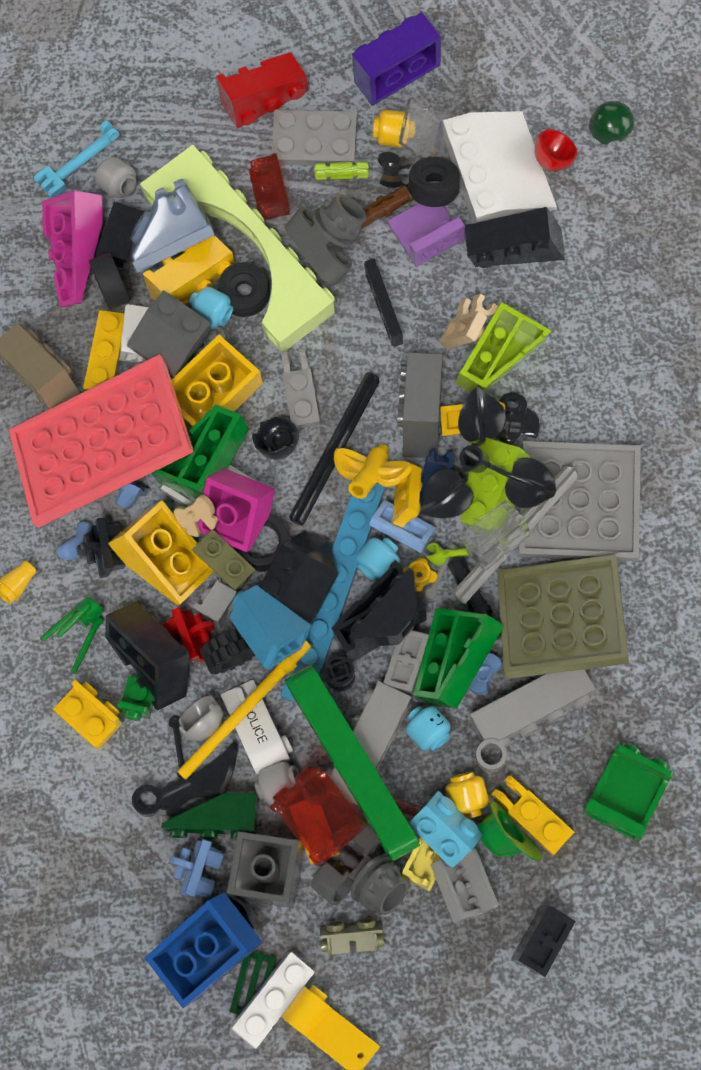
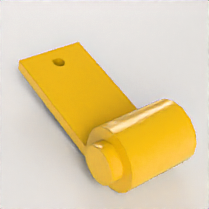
M314 985L310 989L304 986L282 1014L281 1018L346 1070H364L380 1046L326 1004L324 1001L328 996Z

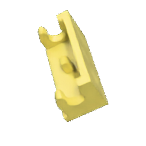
M419 837L420 846L412 851L402 871V877L430 892L436 880L430 864L442 858Z

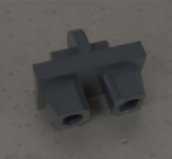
M97 518L96 525L92 527V534H84V543L76 547L77 555L86 556L87 564H94L97 560L99 578L108 577L111 571L126 567L115 551H111L108 544L122 531L121 524L106 523V518Z

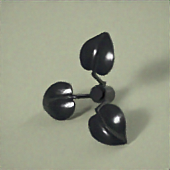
M475 387L466 398L459 415L458 427L460 434L465 440L474 442L480 439V441L466 446L460 453L459 460L463 466L461 469L463 479L458 472L452 469L439 470L430 477L425 487L423 503L420 508L421 513L427 516L446 519L463 514L470 507L474 498L473 491L465 485L469 481V472L478 474L484 472L487 468L510 478L505 485V493L509 501L517 507L533 508L553 498L556 494V483L552 473L543 463L536 459H518L513 465L512 473L489 462L487 453L481 450L480 447L485 444L486 438H495L500 435L506 425V413L503 406L479 387Z

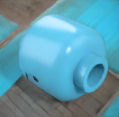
M204 287L200 292L195 291L188 303L194 312L211 323V329L226 325L233 312L229 296L212 287Z
M386 537L383 541L378 538H371L357 553L356 560L358 565L356 567L371 581L379 580L395 560L400 564V558L396 554L399 548Z
M418 706L407 716L410 722L406 726V733L422 751L431 749L432 752H435L450 739L449 731L451 724L435 706H429L424 709Z

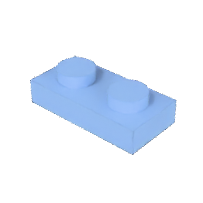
M384 500L371 518L369 525L421 553L433 536L436 527L418 517L413 520L411 519L403 528L392 524L394 504Z

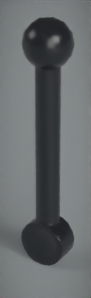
M171 717L169 726L173 729L179 770L184 764L179 733L181 725L178 717ZM177 772V776L182 779L183 777Z

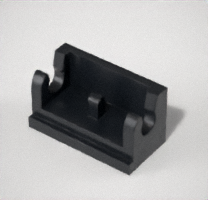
M114 201L96 251V257L110 252L116 267L123 268L133 243L131 240L133 229L144 211Z
M541 905L511 960L518 965L525 966L536 975L546 977L576 921L550 905Z

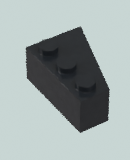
M547 207L465 225L467 257L475 267L488 268L498 265L565 260L562 229Z
M396 560L389 566L388 571L370 586L371 589L359 601L357 600L332 627L335 641L344 656L351 662L378 648L356 649L353 647L349 637L351 634L350 629L359 618L364 619L370 613V606L378 596H385L391 589L389 586L392 580L399 573L404 574ZM416 594L419 618L417 625L427 620L426 608Z

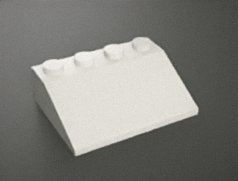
M522 111L474 112L443 120V139L451 162L459 170V185L473 223L547 207L549 211L557 209L543 167L536 160L534 154L535 145Z

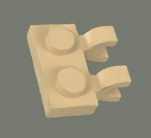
M480 293L474 296L471 304L472 308L469 312L468 307L471 300L468 298L461 299L458 313L455 318L450 320L439 343L445 348L450 349L477 341L484 332L483 325L487 317L495 313L498 305L495 303L489 304L485 310L482 306L485 296Z

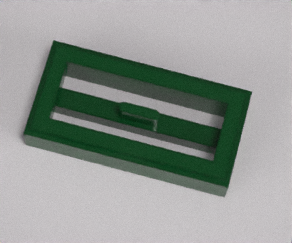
M252 952L243 960L230 1013L240 1015L254 997L262 962L268 963L263 980L264 984L274 971L276 957ZM251 959H255L256 961L251 981L249 984L245 1004L243 1009H240L238 1007L241 1000Z

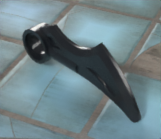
M233 742L220 756L201 770L191 774L186 780L182 778L160 789L148 784L138 787L132 795L134 809L144 817L155 815L174 816L178 809L191 799L198 797L215 798L224 794L235 769L238 744ZM144 793H152L156 796V804L150 809H143L139 805V798Z

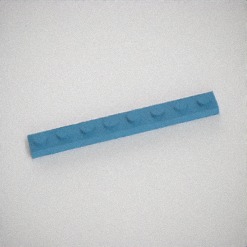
M376 483L365 498L358 499L352 495L350 497L332 548L339 574L306 638L311 648L296 663L297 668L290 675H287V678L309 665L314 667L319 677L321 676L334 639L332 627L342 616L358 570L356 567L358 565L356 555L369 539L372 526L369 525L371 518L380 507L386 490L385 487ZM285 683L280 695L281 698L296 703Z

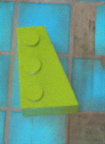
M501 302L460 371L455 384L470 393L475 387H479L484 392L488 391L542 345L550 335L551 330Z
M486 438L485 444L480 447L481 450L487 453L490 463L512 473L513 465L518 459L531 458L520 447ZM480 439L474 442H470V445L472 443H477L478 441H480ZM488 468L478 474L470 471L469 481L465 485L473 491L474 498L470 507L461 515V522L475 533L499 540L515 507L505 493V485L510 478Z

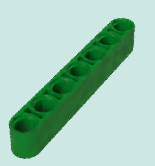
M309 665L286 678L284 681L291 695L391 861L394 862L419 847L420 843L314 667Z

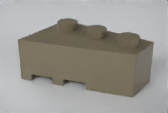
M17 323L0 337V358L24 385H27L37 395L35 397L41 404H46L48 409L79 395V390L69 377L72 371L62 359L56 361L54 359L56 355L47 344L41 346L39 344L41 342L31 329L25 331Z

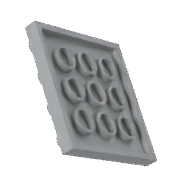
M523 441L522 450L531 458L543 463L554 478L564 466H569L576 471L577 479L519 543V557L585 559L616 554L617 561L638 562L641 445ZM520 508V516L527 508Z

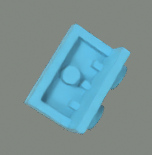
M439 791L408 823L412 830L452 868L474 848L483 836L478 830L477 825L472 820L467 819L456 808L453 801L443 796Z

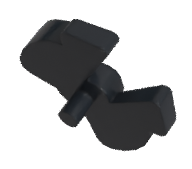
M390 151L380 153L377 159L378 163L382 166L380 184L389 188L403 185L407 187L409 185V176L398 174L399 169L410 168L412 163L402 156L400 158L399 155Z

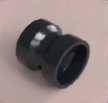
M334 656L325 664L324 674L326 682L331 689L343 692L353 686L356 678L352 662L348 658Z

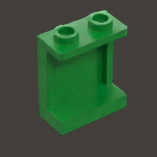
M618 744L583 814L639 843L674 772L669 770L670 766L662 760L653 758L651 761L641 756L642 752L638 748L630 744H625L624 746Z

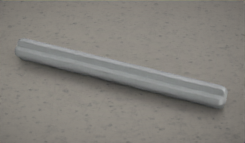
M564 466L554 478L557 490L555 496L536 507L527 508L456 587L453 595L458 601L463 604L467 603L577 479V473L574 469Z

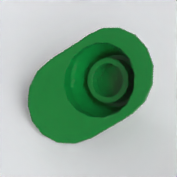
M492 801L490 804L491 813L477 826L478 830L483 834L480 839L486 848L499 857H509L523 852L531 859L541 861L542 855L535 843L514 823L499 803Z

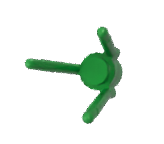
M87 596L40 637L41 641H45L55 632H57V637H62L76 622L85 628L89 624L92 625L71 669L72 674L77 672L97 629L104 622L100 618L104 610Z

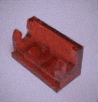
M277 153L250 161L251 168L248 170L257 209L264 221L290 215L288 198Z

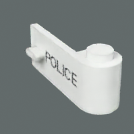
M254 680L220 694L229 715L257 688ZM262 699L235 727L256 775L265 767L289 760L288 753L293 751L286 735L279 736Z

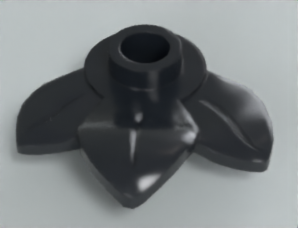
M515 392L503 395L499 401L505 404L506 427L497 436L500 442L512 445L521 433L531 438H537L540 429L539 419L536 413L527 408L525 398ZM510 402H515L518 407L510 409L507 405Z

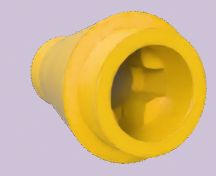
M23 561L19 566L1 577L0 598L8 604L19 601L32 577L37 573L36 569L27 561Z

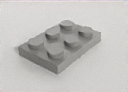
M274 110L272 165L315 166L316 163H326V166H328L330 163L352 162L355 165L357 112Z

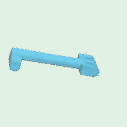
M104 121L101 124L100 129L103 135L56 172L47 166L35 175L34 180L37 184H41V188L45 192L48 191L47 194L50 198L59 196L67 189L63 182L66 177L120 136L119 132L112 127L109 121Z

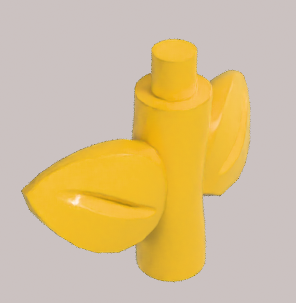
M385 444L372 448L367 457L344 448H336L334 452V463L337 471L344 478L352 480L348 490L353 497L358 499L365 498L376 483L383 487H392L401 483L411 473L413 465L406 461L388 462L389 448Z

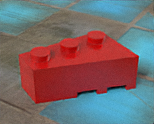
M291 52L263 60L260 63V67L248 70L246 66L238 68L239 74L229 77H225L224 74L216 75L221 104L237 129L244 125H251L257 118L268 112L272 113L274 110H278L281 105L291 100H297L309 91L307 76Z

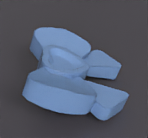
M491 653L487 655L469 687V690L474 694L487 695L488 683L491 681L494 673L503 667V663L497 656Z

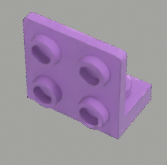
M417 204L388 221L389 227L415 267L463 242L465 239L464 223L460 217L452 220L444 206L428 207Z

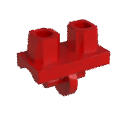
M180 607L172 610L173 617L165 621L162 626L169 631L173 638L181 636L183 642L181 645H184L189 652L190 659L188 662H204L200 649L204 647V644L211 642L208 633L215 629L213 621L204 622L201 614L193 616L191 610L182 611Z

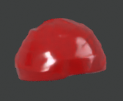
M546 129L540 132L536 138L534 154L537 162L544 169L558 172L574 163L577 149L573 141L564 133L554 129Z

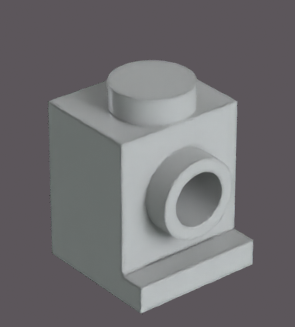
M223 579L220 582L216 580L213 587L208 586L202 594L200 600L202 604L200 605L195 602L193 606L196 615L201 614L202 618L206 621H213L214 626L222 629L234 608L232 602L238 593Z

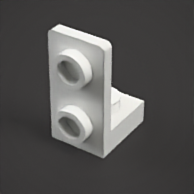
M126 305L119 360L136 363L147 361L128 348L127 343L149 307Z

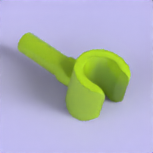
M431 543L427 546V549L433 555H428L426 558L434 565L440 566L445 563L447 558L466 556L470 554L469 548L444 550L437 543Z

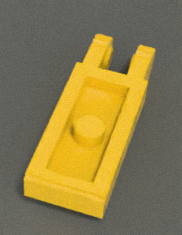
M508 775L504 781L512 791L521 797L520 800L513 805L507 796L497 789L491 795L508 811L509 816L554 856L575 832L531 791H526L519 782Z

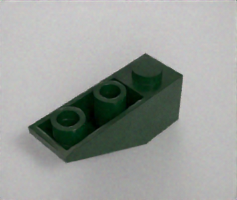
M224 793L161 823V828L165 833H169L171 838H187L188 833L200 834L202 839H218V834L231 835L230 839L237 840L238 832L257 834L259 799L256 794Z

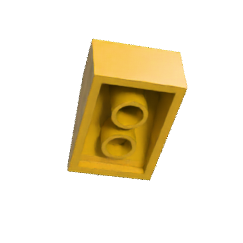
M163 500L146 508L108 543L128 568L176 605H180L214 572L192 551L198 543L191 535L186 533L187 530L178 523L175 515Z

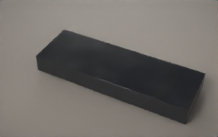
M375 258L365 261V276L391 346L402 345V331Z

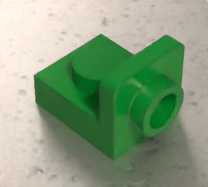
M128 676L122 701L117 703L118 710L123 713L124 718L140 721L141 717L150 719L153 709L152 701L155 698L147 687L140 688L136 682L137 677Z

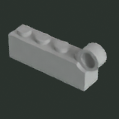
M582 669L545 674L471 713L470 722L481 740L476 751L478 766L483 771L489 773L501 770L506 763V748L512 744L511 739L520 734L525 738L539 729L537 725L547 720L550 724L554 723L566 715L564 711L573 706L576 709H580L592 702L591 697L594 696L596 689L586 671ZM494 747L498 749L502 755L501 760L494 765L485 763L481 758V753L485 748Z
M379 681L375 689L369 688L362 703L366 707L361 716L355 715L350 725L351 730L377 772L411 706V696ZM329 768L326 774L313 772L304 778L302 782L303 797L311 805H325L332 798L358 812L359 806L336 768L334 770ZM317 780L324 782L328 787L324 796L314 798L308 794L307 788L311 782Z

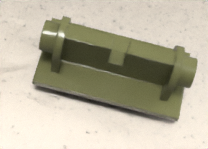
M211 530L192 549L234 591L238 587L242 588L248 582L247 578L255 571L214 530Z
M367 917L357 920V923L344 924V921L339 920L327 922L326 926H320V939H324L321 940L322 953L328 952V955L350 953V941H356L357 952L379 950L378 947H385L384 935L377 934L383 933L382 920L376 921L375 918Z

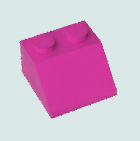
M226 468L207 477L203 495L212 501L215 510L213 515L218 518L217 525L213 530L229 545L245 552L250 551L270 515L275 489ZM201 519L197 522L202 534L207 535L211 531Z

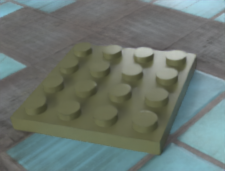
M616 554L497 570L501 623L505 625L501 632L506 679L629 664Z

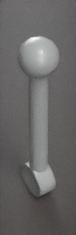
M450 544L447 549L453 550L458 549L455 544ZM447 558L445 563L441 565L437 573L436 582L432 583V586L425 590V597L428 600L436 598V589L451 558Z

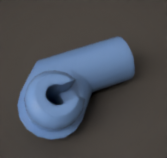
M77 523L75 537L57 547L59 558L73 560L79 556L77 555L76 547L84 543V534H91V524Z

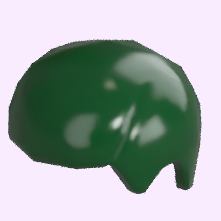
M608 101L596 108L589 120V130L593 138L602 144L607 145L612 141L622 142L634 129L635 119L627 105L620 101Z

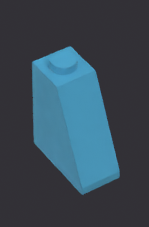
M255 585L246 591L242 590L235 596L232 602L234 608L229 618L264 668L269 670L302 649L312 625L263 589Z

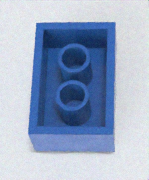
M222 893L201 906L145 957V960L180 1006L185 1008L201 998L263 942L228 896Z

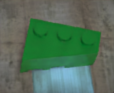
M214 405L189 430V438L194 452L151 474L159 484L197 499L204 493L207 477L223 468H229L249 428L240 414Z
M436 608L413 696L431 705L457 709L505 625L487 614Z

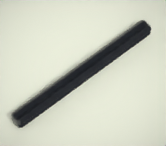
M367 372L359 384L289 515L290 521L294 524L302 526L306 522L335 467V449L345 448L379 384V377Z

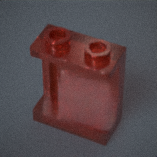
M309 766L296 777L298 782L290 789L284 787L274 795L273 800L275 802L269 808L282 818L310 853L308 857L315 866H322L369 824L322 767L316 766L312 769Z

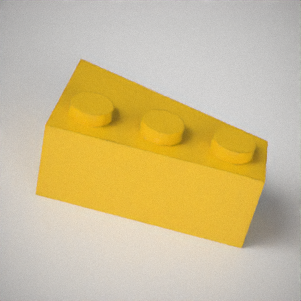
M214 235L183 250L185 253L174 260L171 257L164 259L163 264L165 266L154 273L150 269L143 273L150 297L155 301L164 290L189 307V300L195 291L200 292L204 287H212L224 270L235 264L232 251Z

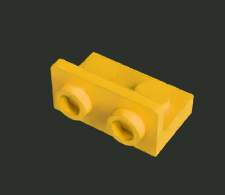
M74 680L71 683L73 688L54 707L53 711L95 749L99 750L122 725V722L117 717L120 712L109 701L102 704L95 698L98 692L86 681L81 685Z

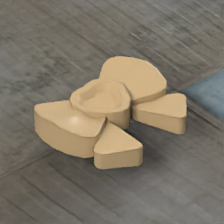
M201 494L193 504L187 507L178 506L174 509L176 520L183 528L187 529L186 533L195 537L201 535L197 525L200 519L211 530L217 525L218 518L213 515L215 512L214 505L205 495Z

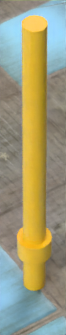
M305 640L302 649L278 663L277 667L181 766L177 772L185 780L286 674L290 675L297 668L296 663L308 652L311 645Z

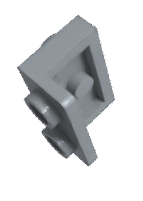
M475 848L453 868L443 859L430 864L453 923L478 917L498 907L497 899Z

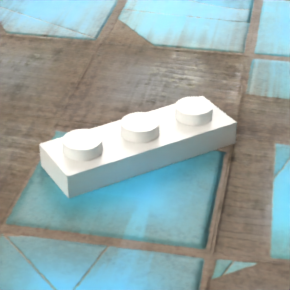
M287 952L230 1026V1029L256 1049L314 974V971L292 952Z

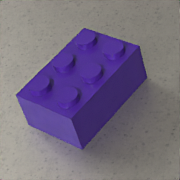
M423 12L406 18L401 25L392 30L384 31L376 40L359 46L352 53L354 83L371 106H374L441 65V36Z

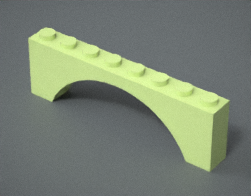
M191 145L140 183L143 195L153 205L156 190L163 187L165 191L172 192L175 189L173 182L183 179L205 214L235 226L255 243L264 256L272 277L270 303L262 321L263 331L280 352H284L335 313V298L326 287L321 288L316 283L317 278L308 267L304 269L299 264V258L290 247L286 249L282 245L281 237L273 228L268 229L263 223L264 219L259 211L255 208L251 210L246 204L247 200L241 191L231 188L229 179L224 172L214 169L207 153L203 150L199 152L194 145Z

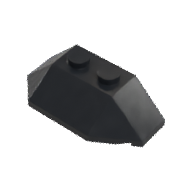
M306 531L298 534L281 545L259 586L311 625L339 574L331 542Z

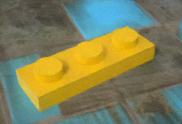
M99 310L83 386L84 392L117 376L125 313Z

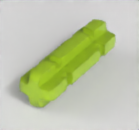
M366 161L357 162L355 165L352 162L330 163L328 166H326V163H316L314 175L317 180H327V177H331V179H353V176H357V179L367 178L369 176V165Z

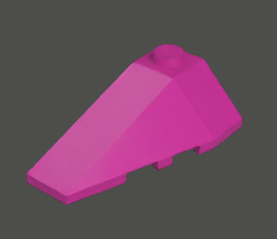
M74 190L42 201L44 237L49 238L51 244L48 255L49 260L55 262L56 272L53 278L60 307L80 304L91 268L89 260L94 257L103 223L102 195Z

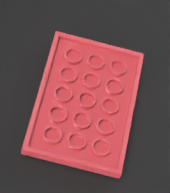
M160 354L9 429L32 523L38 528L194 452L166 362Z

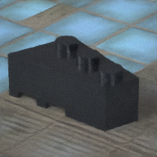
M136 602L107 614L105 638L124 665H132L140 677L136 680L137 684L141 689L147 687L155 698L152 701V705L156 711L186 697L188 661L190 659L186 647L180 645L166 628L161 627L152 618L151 614Z

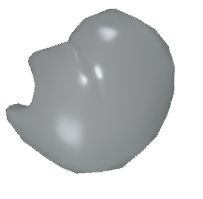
M211 695L202 697L180 716L179 723L181 726L179 729L190 741L208 739L222 724L223 711Z

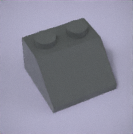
M163 290L146 310L129 339L127 347L145 360L160 354L166 362L170 377L173 379L207 339L211 323Z
M238 832L227 894L262 904L294 908L304 846L299 840Z

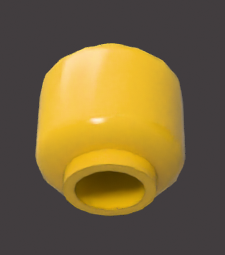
M384 109L380 111L379 116H374L373 138L377 139L380 146L400 148L405 145L407 138L412 139L413 122L408 121L405 111Z
M474 771L450 777L451 782L446 785L445 792L456 808L467 819L482 815L481 809L489 803L484 779L481 776L474 775Z

